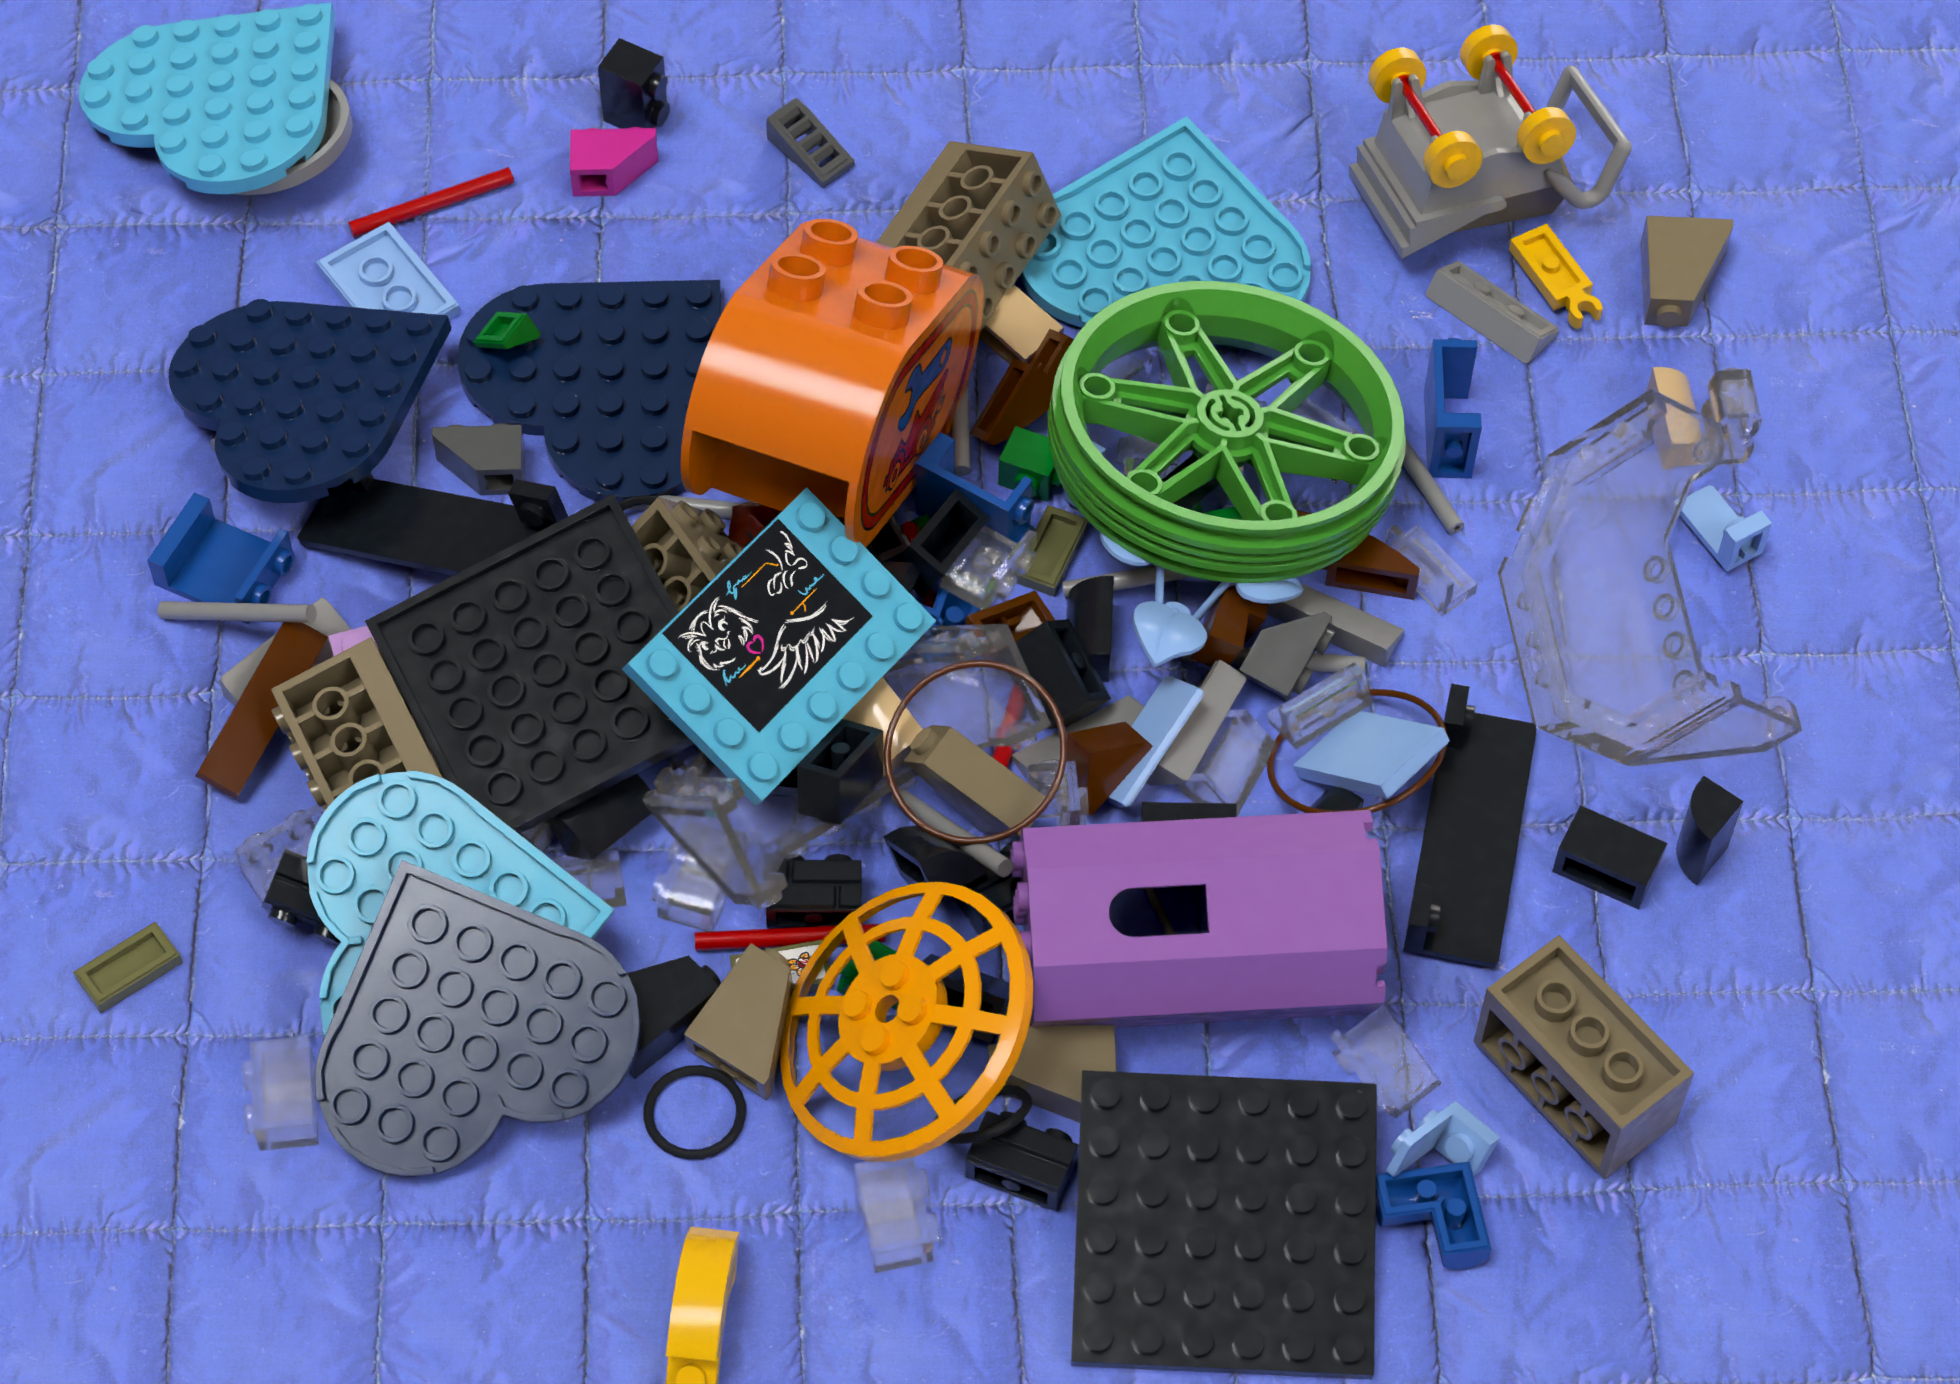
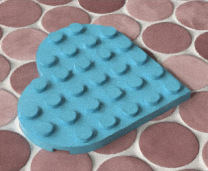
M332 2L305 4L303 6L275 10L266 9L260 12L237 15L226 14L220 17L199 20H182L176 23L157 26H140L132 34L106 48L87 65V70L79 86V102L86 121L94 132L99 130L108 135L111 142L137 148L155 147L166 174L170 178L176 177L184 181L187 189L207 194H236L275 183L286 177L285 169L292 167L300 158L307 161L319 147L325 133L336 18Z
M1186 116L1052 194L1061 217L1020 274L1028 294L1042 309L1059 320L1078 327H1084L1098 312L1123 297L1150 287L1177 282L1221 281L1240 283L1282 293L1305 302L1310 284L1311 262L1306 244L1294 226Z
M409 770L408 772H393L368 777L346 789L328 806L313 831L307 852L306 863L308 864L309 893L312 903L325 926L341 941L327 964L320 987L319 999H321V1019L324 1036L401 860L565 926L592 939L596 937L616 911L454 783L433 774Z

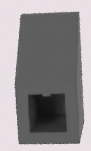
M497 423L491 426L450 425L448 427L432 428L436 460L479 495H506L515 479L525 481V444L522 425Z
M1322 612L1262 629L1239 672L1243 673L1249 681L1286 701L1289 700L1293 692L1301 695L1314 672L1307 668L1315 652L1323 656L1336 631L1329 628L1332 623V616Z

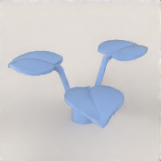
M1100 532L1103 546L1117 560L1134 566L1151 564L1128 552ZM1153 564L1156 568L1155 602L1147 601L1136 606L1132 617L1133 626L1140 645L1153 667L1156 668L1174 658L1198 652L1204 647L1207 640V632L1199 621L1227 588L1236 586L1237 592L1244 599L1266 604L1297 598L1302 594L1304 588H1302L1301 583L1296 577L1263 583L1221 582L1195 614L1191 616L1190 610L1181 603L1167 602L1165 605L1163 604L1165 568Z

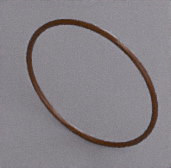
M970 660L951 664L936 670L917 683L906 694L894 712L884 745V766L888 785L893 797L905 815L927 833L942 840L959 844L995 842L1012 836L1021 831L1022 828L1030 825L1044 812L1058 791L1067 760L1066 730L1059 709L1052 697L1027 673L1004 663L987 660ZM970 667H987L1003 670L1014 674L1030 684L1043 697L1052 711L1060 738L1058 770L1052 787L1042 803L1031 815L1014 827L1001 833L984 837H960L946 834L918 818L900 795L894 781L891 765V746L895 728L901 714L912 698L938 677L952 671Z
M1366 689L1333 696L1307 708L1282 729L1268 755V779L1275 793L1284 802L1305 813L1370 810L1373 813L1401 802L1424 786L1443 761L1447 745L1438 752L1435 761L1425 775L1404 792L1372 806L1339 811L1306 806L1293 800L1280 788L1275 778L1274 760L1281 742L1298 723L1314 712L1331 704L1358 697L1388 696L1413 702L1426 710L1436 721L1437 726L1444 728L1447 734L1442 718L1424 700L1396 690Z

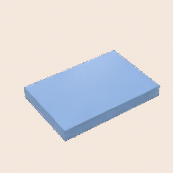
M390 222L381 225L316 262L318 272L347 307L448 315L449 320L460 315L459 304Z
M1354 709L1301 757L1293 767L1301 779L1389 799L1442 750L1450 740L1442 727Z

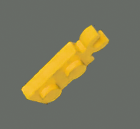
M1547 223L1510 239L1508 250L1554 311L1564 306L1567 308L1568 322L1575 329L1582 327L1584 317L1580 311L1589 312L1596 321L1601 318L1602 304L1599 299L1591 295L1593 283Z

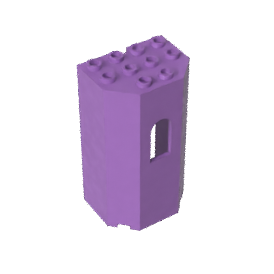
M1371 811L1022 828L1019 842H1012L1010 860L1013 862L1011 877L1020 878L1021 882L1017 883V890H1015V897H1013L1014 925H1024V931H1020V934L1029 954L1033 974V1009L1029 1026L1114 1025L1115 1028L1373 1014L1385 1003V981L1377 980L1378 974H1383L1384 965H1387L1388 948L1380 848L1377 838L1367 839L1366 831L1373 830ZM1205 886L1208 933L1130 937L1121 934L1111 923L1109 917L1110 904L1116 895L1125 890Z

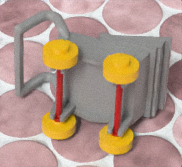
M1500 25L1483 26L1472 32L1462 44L1460 50L1461 63L1470 76L1476 80L1448 81L1422 93L1421 88L1426 80V68L1413 50L1394 48L1383 53L1374 61L1368 74L1369 85L1381 101L1389 103V109L1384 111L1377 135L1363 139V145L1357 146V163L1349 165V177L1401 259L1483 215L1505 209L1507 206L1506 198L1553 187L1572 206L1579 209H1589L1601 204L1610 195L1631 153L1632 144L1577 67L1569 65L1564 68L1546 107L1536 111L1513 79L1512 65L1518 55V46L1508 30ZM1572 90H1574L1614 147L1596 185L1586 192H1582L1565 176L1559 159L1570 150L1576 138V128L1568 115L1563 111Z

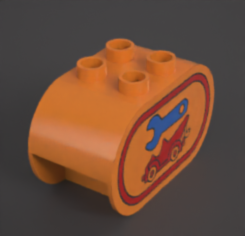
M814 219L801 223L733 294L712 332L695 378L685 418L680 461L681 478L684 488L688 492L697 495H703L710 488L783 511L807 487L835 517H843L845 519L846 538L855 542L856 545L860 541L864 547H867L916 486V462L939 432L948 436L951 431L953 417L969 380L981 330L984 307V287L981 277L977 274L943 264V260L938 254L926 248L918 246L892 248L858 237L857 231L852 226L841 221Z

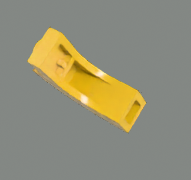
M690 1227L686 1235L678 1265L666 1349V1356H668L666 1384H718L724 1323L730 1292L736 1280L740 1232Z

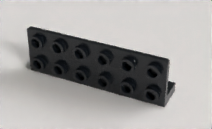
M370 472L355 484L350 478L337 487L328 488L329 496L319 499L297 538L303 546L455 575L567 518L568 514L555 486L515 479L508 492L513 505L378 480L374 479Z
M1451 683L1444 717V725L1450 741L1447 744L1443 761L1434 774L1403 951L1495 968L1499 962L1537 726L1534 723L1475 713V706L1467 705L1470 687Z

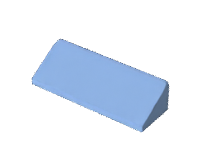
M1166 676L1162 679L1131 726L1153 747L1106 801L1116 808L1130 807L1204 696L1203 690L1172 676Z

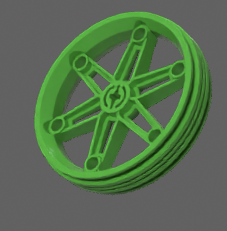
M1187 281L1154 286L1132 293L1102 309L1078 332L1062 357L1054 378L1047 416L1050 450L1059 481L1079 512L1096 529L1128 552L1150 563L1188 576L1221 582L1263 583L1286 580L1320 570L1343 558L1369 535L1386 513L1393 498L1405 457L1406 435L1400 396L1390 374L1375 353L1355 333L1339 321L1309 304L1282 293L1232 282ZM1213 344L1244 348L1275 359L1237 381ZM1158 346L1174 386L1110 378L1100 372L1108 364L1121 357ZM1194 356L1214 391L1203 394L1198 390L1186 359ZM1288 378L1291 385L1268 407L1261 408L1257 401L1254 400L1260 394ZM1323 384L1349 408L1361 424L1364 434H1352L1293 414L1292 412L1314 390L1320 388ZM1086 423L1101 424L1160 445L1135 470L1129 472L1125 477L1095 447L1088 433ZM1192 450L1199 458V460L1167 481L1163 482L1159 475L1185 451ZM1250 464L1255 468L1268 502L1262 505L1259 503L1240 472L1239 467ZM1280 472L1343 480L1349 484L1357 485V487L1338 504L1298 517ZM1216 478L1243 520L1207 515L1173 503Z

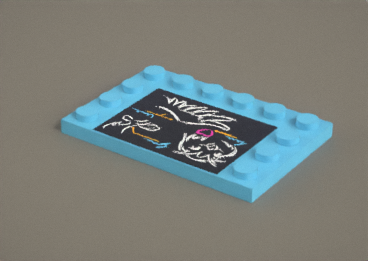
M806 487L622 670L729 780L757 806L916 643L936 620L860 541L856 545L855 542L846 538L845 526Z

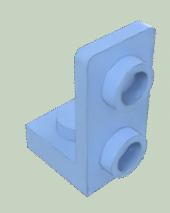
M1711 485L1677 502L1675 509L1726 572L1763 553L1772 522L1762 510L1747 518L1744 516L1738 517Z
M1454 1101L1441 1112L1435 1109L1430 1111L1414 1132L1407 1128L1398 1136L1391 1146L1390 1151L1394 1154V1157L1386 1171L1395 1177L1431 1149L1435 1148L1453 1164L1470 1161L1474 1177L1482 1171L1501 1137L1457 1101Z

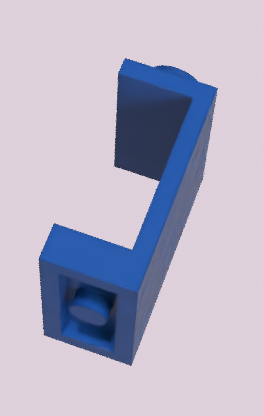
M1448 338L1445 340L1433 339L1424 387L1427 470L1433 478L1472 479L1482 429L1481 413L1445 412L1444 398L1468 399L1478 348L1477 340Z
M939 432L916 462V514L919 516L927 514L931 518L951 493L958 489L990 517L970 543L1007 562L1017 548L1022 550L1027 545L1033 533L1034 527L1030 524L1031 513L1035 505V501L1032 500V479L1024 476L1006 501L955 475V439Z
M194 492L147 561L154 585L191 601L268 604L272 588L280 576L284 577L289 573L294 563L295 555L288 531L280 528L271 542L215 519L210 499ZM241 621L245 624L250 623L249 621Z

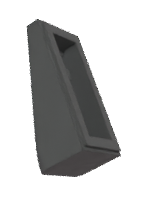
M798 98L793 99L767 118V139L822 188L855 166L854 159ZM803 134H806V135H807L806 137H804V138H803L802 140H800L799 142L796 140V139H798L799 137H801ZM817 145L820 146L819 149H817L810 155L807 153L813 148H815ZM828 156L834 158L821 168L818 165Z

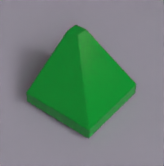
M496 312L475 338L474 344L476 347L508 349L536 340L541 333L527 313Z

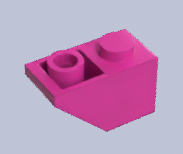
M588 128L571 130L570 176L573 197L616 196L658 162L656 128Z

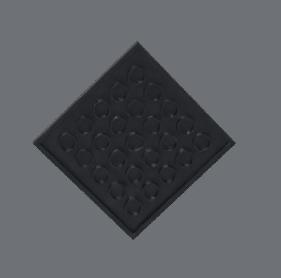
M614 494L365 621L444 778L468 793L518 834L539 825L694 744L622 670L678 614V611Z
M1082 1070L1071 1366L1372 1380L1374 1376L1377 1083Z

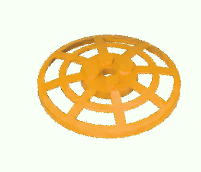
M945 882L914 883L892 889L869 900L849 914L826 936L810 957L796 982L789 1000L780 1047L782 1081L790 1106L801 1124L817 1140L847 1157L868 1162H893L915 1157L941 1146L965 1130L986 1110L1005 1085L1018 1061L1028 1034L1033 1009V974L1029 954L1020 932L1008 915L983 895L964 886ZM924 895L912 917H901L886 921L864 933L861 924L879 911L900 901ZM947 895L973 906L987 918L993 928L966 942L964 937L952 927L931 917L943 896ZM905 931L896 954L874 960L869 944L888 934ZM924 932L940 937L952 949V951L930 965L914 957ZM846 938L848 947L840 953L830 966L817 989L816 995L807 996L812 983L824 963ZM1001 944L1006 953L1010 975L1009 1004L1006 1016L980 1011L982 982L979 965L976 957ZM853 959L859 974L850 984L845 995L828 996L837 976L847 963ZM960 967L962 968L965 984L963 1008L948 1005L947 991L942 980ZM899 1002L897 1015L891 1021L886 1022L888 1010ZM809 1016L807 1047L812 1068L797 1086L794 1068L795 1036L799 1017ZM821 1016H839L838 1028L840 1038L822 1055L819 1038ZM943 1026L957 1027L945 1051L930 1066L924 1054L934 1044ZM974 1030L1000 1035L996 1049L984 1071L969 1091L955 1104L940 1081L948 1075L959 1061L971 1040ZM849 1054L863 1063L858 1092L842 1086L831 1074ZM908 1067L915 1079L914 1081L894 1091L877 1094L881 1071H895ZM820 1084L836 1100L856 1108L853 1139L841 1136L824 1127L804 1106ZM925 1095L939 1116L927 1126L907 1135L887 1140L872 1141L874 1111L901 1107Z

